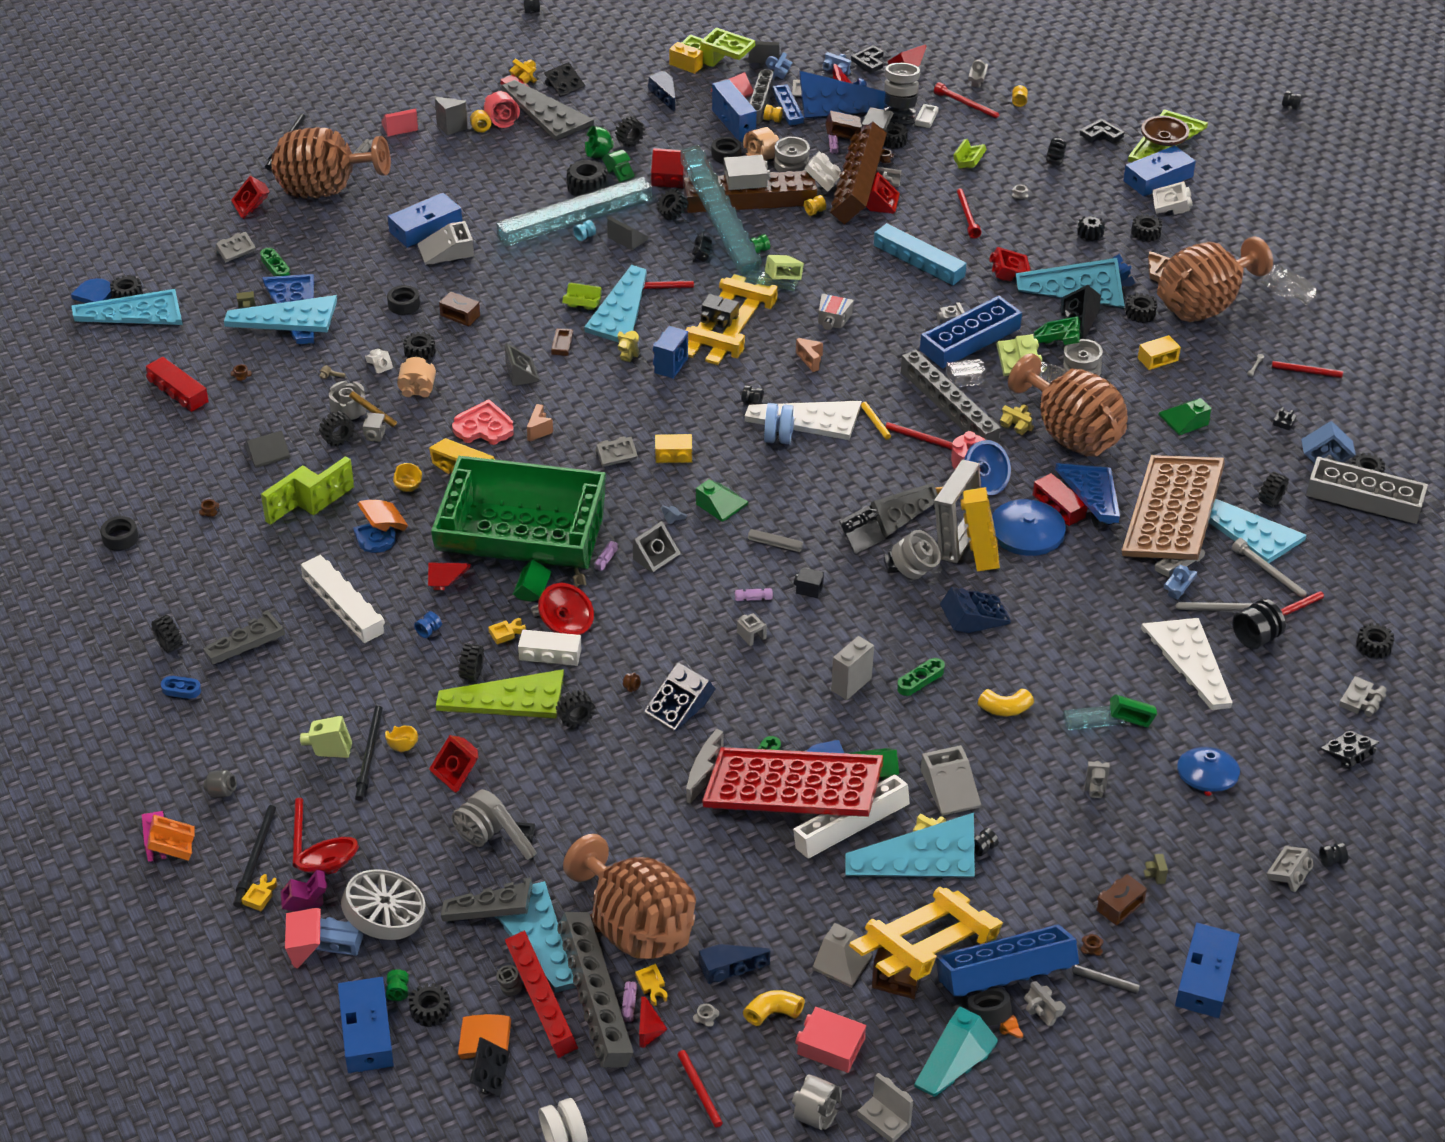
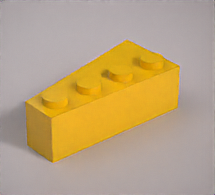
M446 438L429 447L432 463L447 474L453 472L458 455L494 459V456Z
M986 487L963 491L964 499H960L962 510L966 511V513H963L964 522L968 524L966 527L967 536L971 538L969 540L970 549L974 553L977 572L1000 568L998 544Z

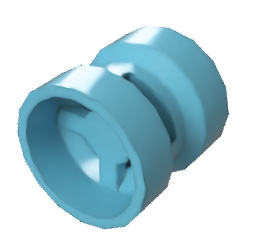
M587 220L582 225L574 226L573 232L577 240L583 241L587 237L594 236L596 228L592 221Z

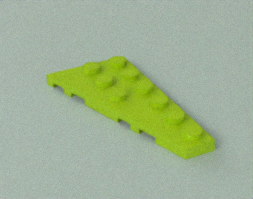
M1163 110L1160 116L1175 117L1186 123L1189 127L1187 139L1203 131L1208 126V122L1168 110ZM1143 136L1128 156V162L1132 163L1172 146L1154 144Z
M564 669L439 690L436 711L557 719L556 706H558L557 702L560 701Z

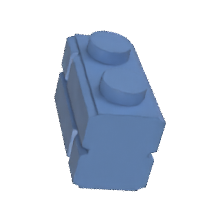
M331 917L326 919L320 918V945L315 950L357 956L363 939V932L356 929L349 921H337Z

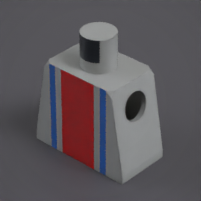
M822 294L818 323L826 330H831L832 327L842 328L853 314V300Z

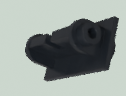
M704 230L695 239V247L692 251L694 255L693 262H695L696 258L702 262L709 259L712 240L710 237L704 236Z

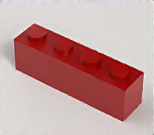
M161 357L146 365L148 381L155 384L172 399L178 401L182 407H186L192 412L209 402L207 389L166 358Z

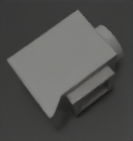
M367 412V419H365L363 424V434L367 441H382L386 425H382L385 414Z
M754 613L748 616L742 615L737 620V633L749 646L753 645L754 633L756 632L762 640L766 639L767 625L762 623Z

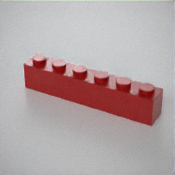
M525 930L505 939L557 1057L559 1058L578 1049L577 1043Z

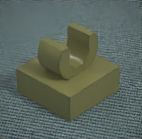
M254 291L236 293L238 308L256 306Z
M1155 854L1153 861L1145 862L1146 869L1143 872L1145 878L1155 877L1157 884H1165L1168 873L1163 854Z

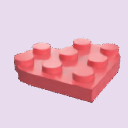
M489 399L457 415L452 424L455 436L463 439L465 443H471L475 439L482 438L488 441L489 444L496 445L500 441L514 435L511 418Z

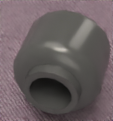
M218 770L210 772L203 785L205 791L212 798H222L232 795L237 787V781L230 771Z

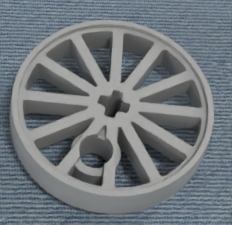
M375 869L360 872L351 878L344 890L341 907L347 920L359 931L379 939L396 940L408 937L418 930L424 917L425 899L420 889L406 877L395 872ZM386 886L392 887L388 893L386 892ZM397 890H399V891L402 892V893H399V894H396V895H395V893L397 892ZM370 914L371 916L367 919L363 915ZM375 921L383 922V925L375 923Z

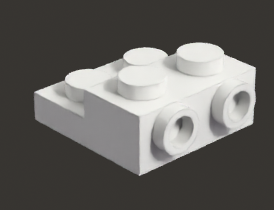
M820 151L805 167V170L827 192L840 178V168L835 164L833 165L827 155Z
M1184 181L1153 190L1156 214L1165 213L1169 210H1173L1174 215L1190 211V206H1193L1190 197L1191 191L1189 187H1186Z

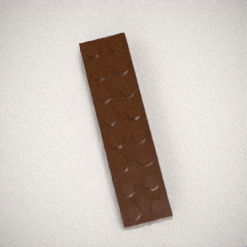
M873 121L869 125L866 124L860 133L854 134L850 139L851 144L845 157L846 161L842 166L843 171L839 176L838 188L834 193L835 198L831 203L830 213L844 225L866 207L887 133Z
M806 170L771 172L770 180H767V187L728 190L725 175L684 178V196L688 201L686 205L687 213L804 206L805 200L813 199L817 196L815 179Z

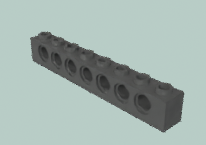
M917 350L902 355L901 373L965 433L971 431L985 440H991L999 444L1000 427Z
M564 912L561 921L558 922L557 931L561 935L563 950L567 954L568 967L571 968L573 983L578 990V999L584 1010V1019L589 1026V1035L595 1046V1055L599 1059L601 1067H627L634 1052L589 912Z

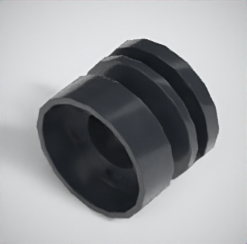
M885 92L884 103L886 106H884L883 110L894 113L890 122L894 124L895 122L898 124H911L915 122L916 109L913 107L917 105L918 94L901 97Z
M1260 599L1256 603L1251 604L1250 607L1237 612L1232 620L1236 637L1245 647L1252 650L1258 649L1276 637L1281 636L1286 628L1282 611L1274 602L1268 599Z

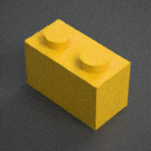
M677 42L669 49V65L695 74L703 67V51Z
M1168 335L1140 344L1138 359L1148 370L1178 361L1181 347Z
M692 434L655 435L656 463H691Z

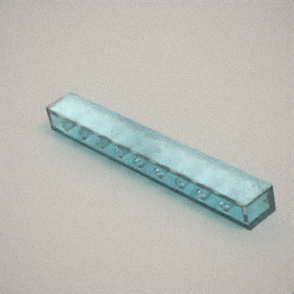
M699 145L681 149V163L740 276L759 272L760 264H762L761 257L756 253L754 243L750 242L748 232L744 231L742 221L738 219L735 208H732L729 196L725 195L723 185L719 184L718 176L713 172L711 162L707 161L705 151H702Z
M642 176L496 222L497 236L505 246L650 201L652 200V186Z

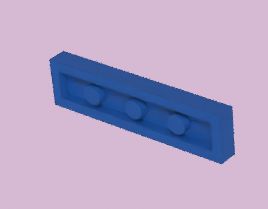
M788 84L772 86V92L779 106L783 108V114L788 125L804 123V117Z

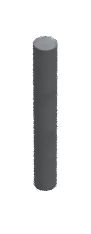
M1075 965L1073 969L1074 974L1133 993H1138L1140 985L1078 965Z

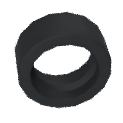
M733 137L715 139L711 144L712 158L719 163H724V158L741 156V142ZM722 149H730L731 151H722Z
M400 285L392 288L387 294L389 310L397 315H408L416 312L420 307L419 291L409 285ZM402 298H409V299H411V300L406 301V302H398V301H396V300L402 299Z
M116 516L110 518L103 523L100 530L104 546L114 551L129 549L138 541L137 525L129 517ZM118 530L129 531V533L120 537L109 536Z
M1000 988L975 991L968 999L969 1011L979 1015L987 1026L1003 1023L1012 1014L1010 995Z

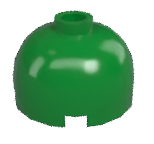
M591 126L587 132L589 140L588 142L585 141L586 155L590 156V158H603L613 148L614 142L611 135L602 127Z

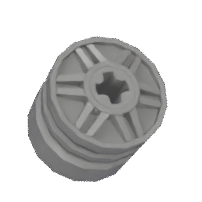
M478 790L468 799L467 803L462 804L460 808L453 812L452 822L455 829L470 844L477 847L483 846L493 837L494 833L499 832L503 828L492 813V809L496 805L502 804V802L489 791Z

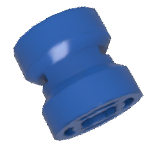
M431 611L427 612L423 619H419L414 623L416 632L423 638H428L432 635L433 630L436 631L442 626L440 618Z

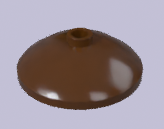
M1154 116L1142 123L1141 132L1148 141L1154 144L1174 146L1188 138L1189 127L1182 120L1175 117Z

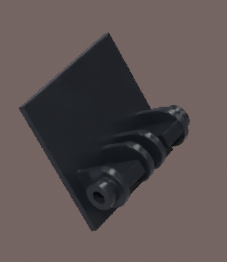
M569 62L544 72L547 77L545 84L553 86L560 97L586 86Z
M869 505L839 520L855 555L885 540L876 521L879 512L877 509H871Z
M1348 731L1335 740L1329 741L1328 744L1320 749L1342 757L1341 766L1345 769H1350L1356 763H1360L1374 755L1376 751L1375 746L1380 742L1353 731Z
M480 1037L469 1083L480 1088V1093L489 1094L490 1092L500 1097L510 1052Z

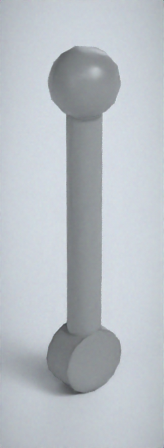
M1257 355V361L1252 369L1247 372L1249 377L1254 376V371L1260 361L1264 360V355Z

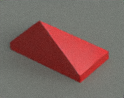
M833 64V79L852 83L838 65Z
M641 997L639 1047L644 1048L664 1033L667 1028L648 999Z

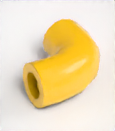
M986 689L979 697L977 705L996 716L1009 717L1018 715L1034 704V698L1026 689H1020L1014 695L1007 697L1000 696Z
M784 990L768 991L754 998L743 1010V1016L749 1023L755 1026H760L773 1013H783L796 1019L803 1010L805 999Z

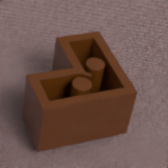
M883 946L878 948L873 964L872 988L915 1000L921 979L916 981L909 976L912 970L910 967L890 977L886 976L875 966L878 962L893 954Z

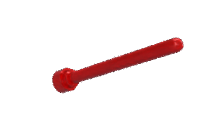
M938 82L934 87V94L938 96L946 95L991 117H999L998 112L948 90L945 84Z
M959 188L957 194L969 225L967 229L968 235L972 239L978 238L981 235L980 226L975 224L964 192Z

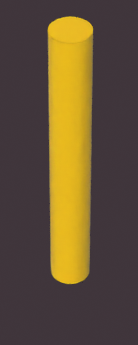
M863 402L861 408L886 440L889 439L891 434L867 402Z

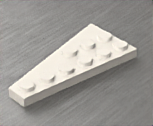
M861 401L786 403L787 405H794L793 430L850 440L861 408ZM767 404L749 405L745 414V422L765 425ZM778 404L779 415H781V409L784 404Z
M1199 618L1142 624L1141 630L1144 633H1148L1153 644L1158 645L1162 649V654L1179 673L1184 674L1188 684L1193 685L1198 690V695L1211 710L1232 707V700Z

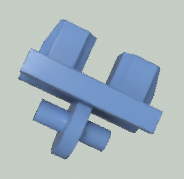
M784 52L779 60L773 56L768 57L766 60V66L769 69H774L773 80L776 76L784 79L792 65V62L786 59L787 54Z
M829 52L825 54L824 70H833V64H837L844 74L849 75L851 73V60L846 59V55L840 54L838 56Z
M1177 566L1164 584V589L1168 590V596L1179 599L1195 579L1197 572L1190 571L1187 566Z

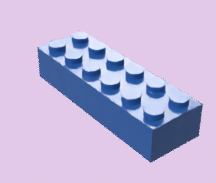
M997 296L921 334L920 351L941 368H944L1021 328L1022 312L1002 297Z
M1059 924L936 955L938 980L953 996L959 997L967 995L968 992L984 991L996 985L1004 986L1011 981L1027 980L1030 976L1038 974L1047 975L1053 970H1065L1079 964L1076 938Z

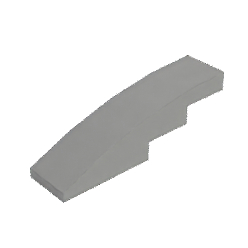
M716 729L705 742L690 771L686 787L687 802L689 804L708 785L719 750L724 746V734L719 729Z

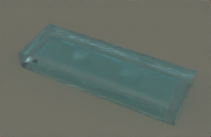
M752 269L746 276L747 282L766 286L775 285L780 289L795 291L799 285V280L772 279L766 272Z
M1110 705L1063 711V717L1068 730L1127 723V721L1111 717Z

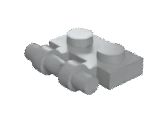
M1355 676L1341 698L1339 707L1356 714L1362 709L1367 717H1371L1379 709V703L1386 697L1387 689L1384 686H1380L1379 689L1373 690V683Z

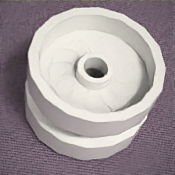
M572 1098L559 1101L557 1110L552 1105L539 1108V1120L546 1142H588L583 1119Z

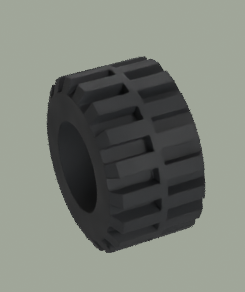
M581 160L574 162V164L567 168V190L574 197L594 199L606 192L608 188L607 169L602 163H598L595 160Z

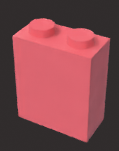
M815 1007L812 1015L808 1014L806 1017L803 1032L799 1031L796 1037L795 1044L798 1045L797 1054L849 1073L865 1040L866 1025Z

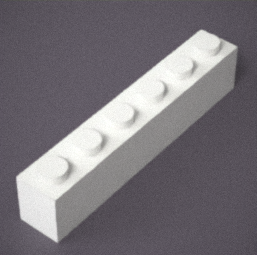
M319 555L301 564L302 578L363 643L384 634L383 625L385 622L381 614H377L372 605L365 602L362 595L353 589L349 581L346 582L343 579L341 573L332 567L329 560H325Z
M896 775L878 783L869 817L820 814L794 828L796 849L809 859L910 804L908 784Z

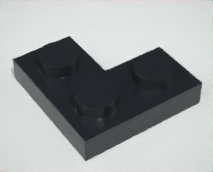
M872 45L851 55V61L868 72L874 73L883 68V63L877 59L883 57L884 51Z
M1102 118L1080 130V136L1090 142L1102 136L1114 143L1122 139L1125 134L1124 131Z

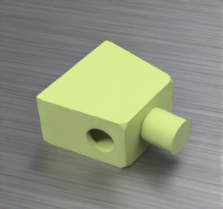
M768 255L765 272L772 279L801 280L804 263L787 255Z
M342 716L313 721L309 733H301L300 735L301 745H312L317 756L349 758L352 740Z

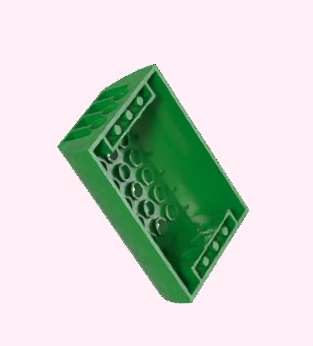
M458 455L431 530L434 547L439 552L530 562L533 559L539 564L588 569L603 519L605 472Z

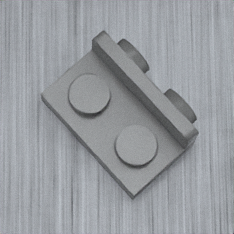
M243 232L241 234L237 233L231 238L218 241L215 252L216 254L220 253L226 263L255 251L256 247L248 234Z
M623 436L610 442L605 440L597 444L595 449L596 455H599L602 467L635 460L638 457L632 437L626 438Z
M1285 846L1267 872L1268 879L1288 882L1290 890L1296 892L1313 867V860L1309 850Z

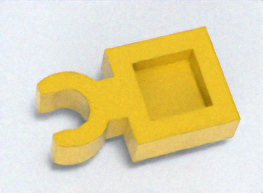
M521 618L514 619L510 624L506 620L488 627L489 633L496 644L514 639L515 634H521L522 630H526V626L522 625Z
M262 875L260 884H252L243 896L242 904L262 911L273 896L272 890L277 887V879L273 878L271 882L267 883V875Z
M656 964L635 972L643 993H651L650 1002L653 1006L657 1005L656 996L663 997L664 1002L667 1001V992L661 988L665 986V982Z

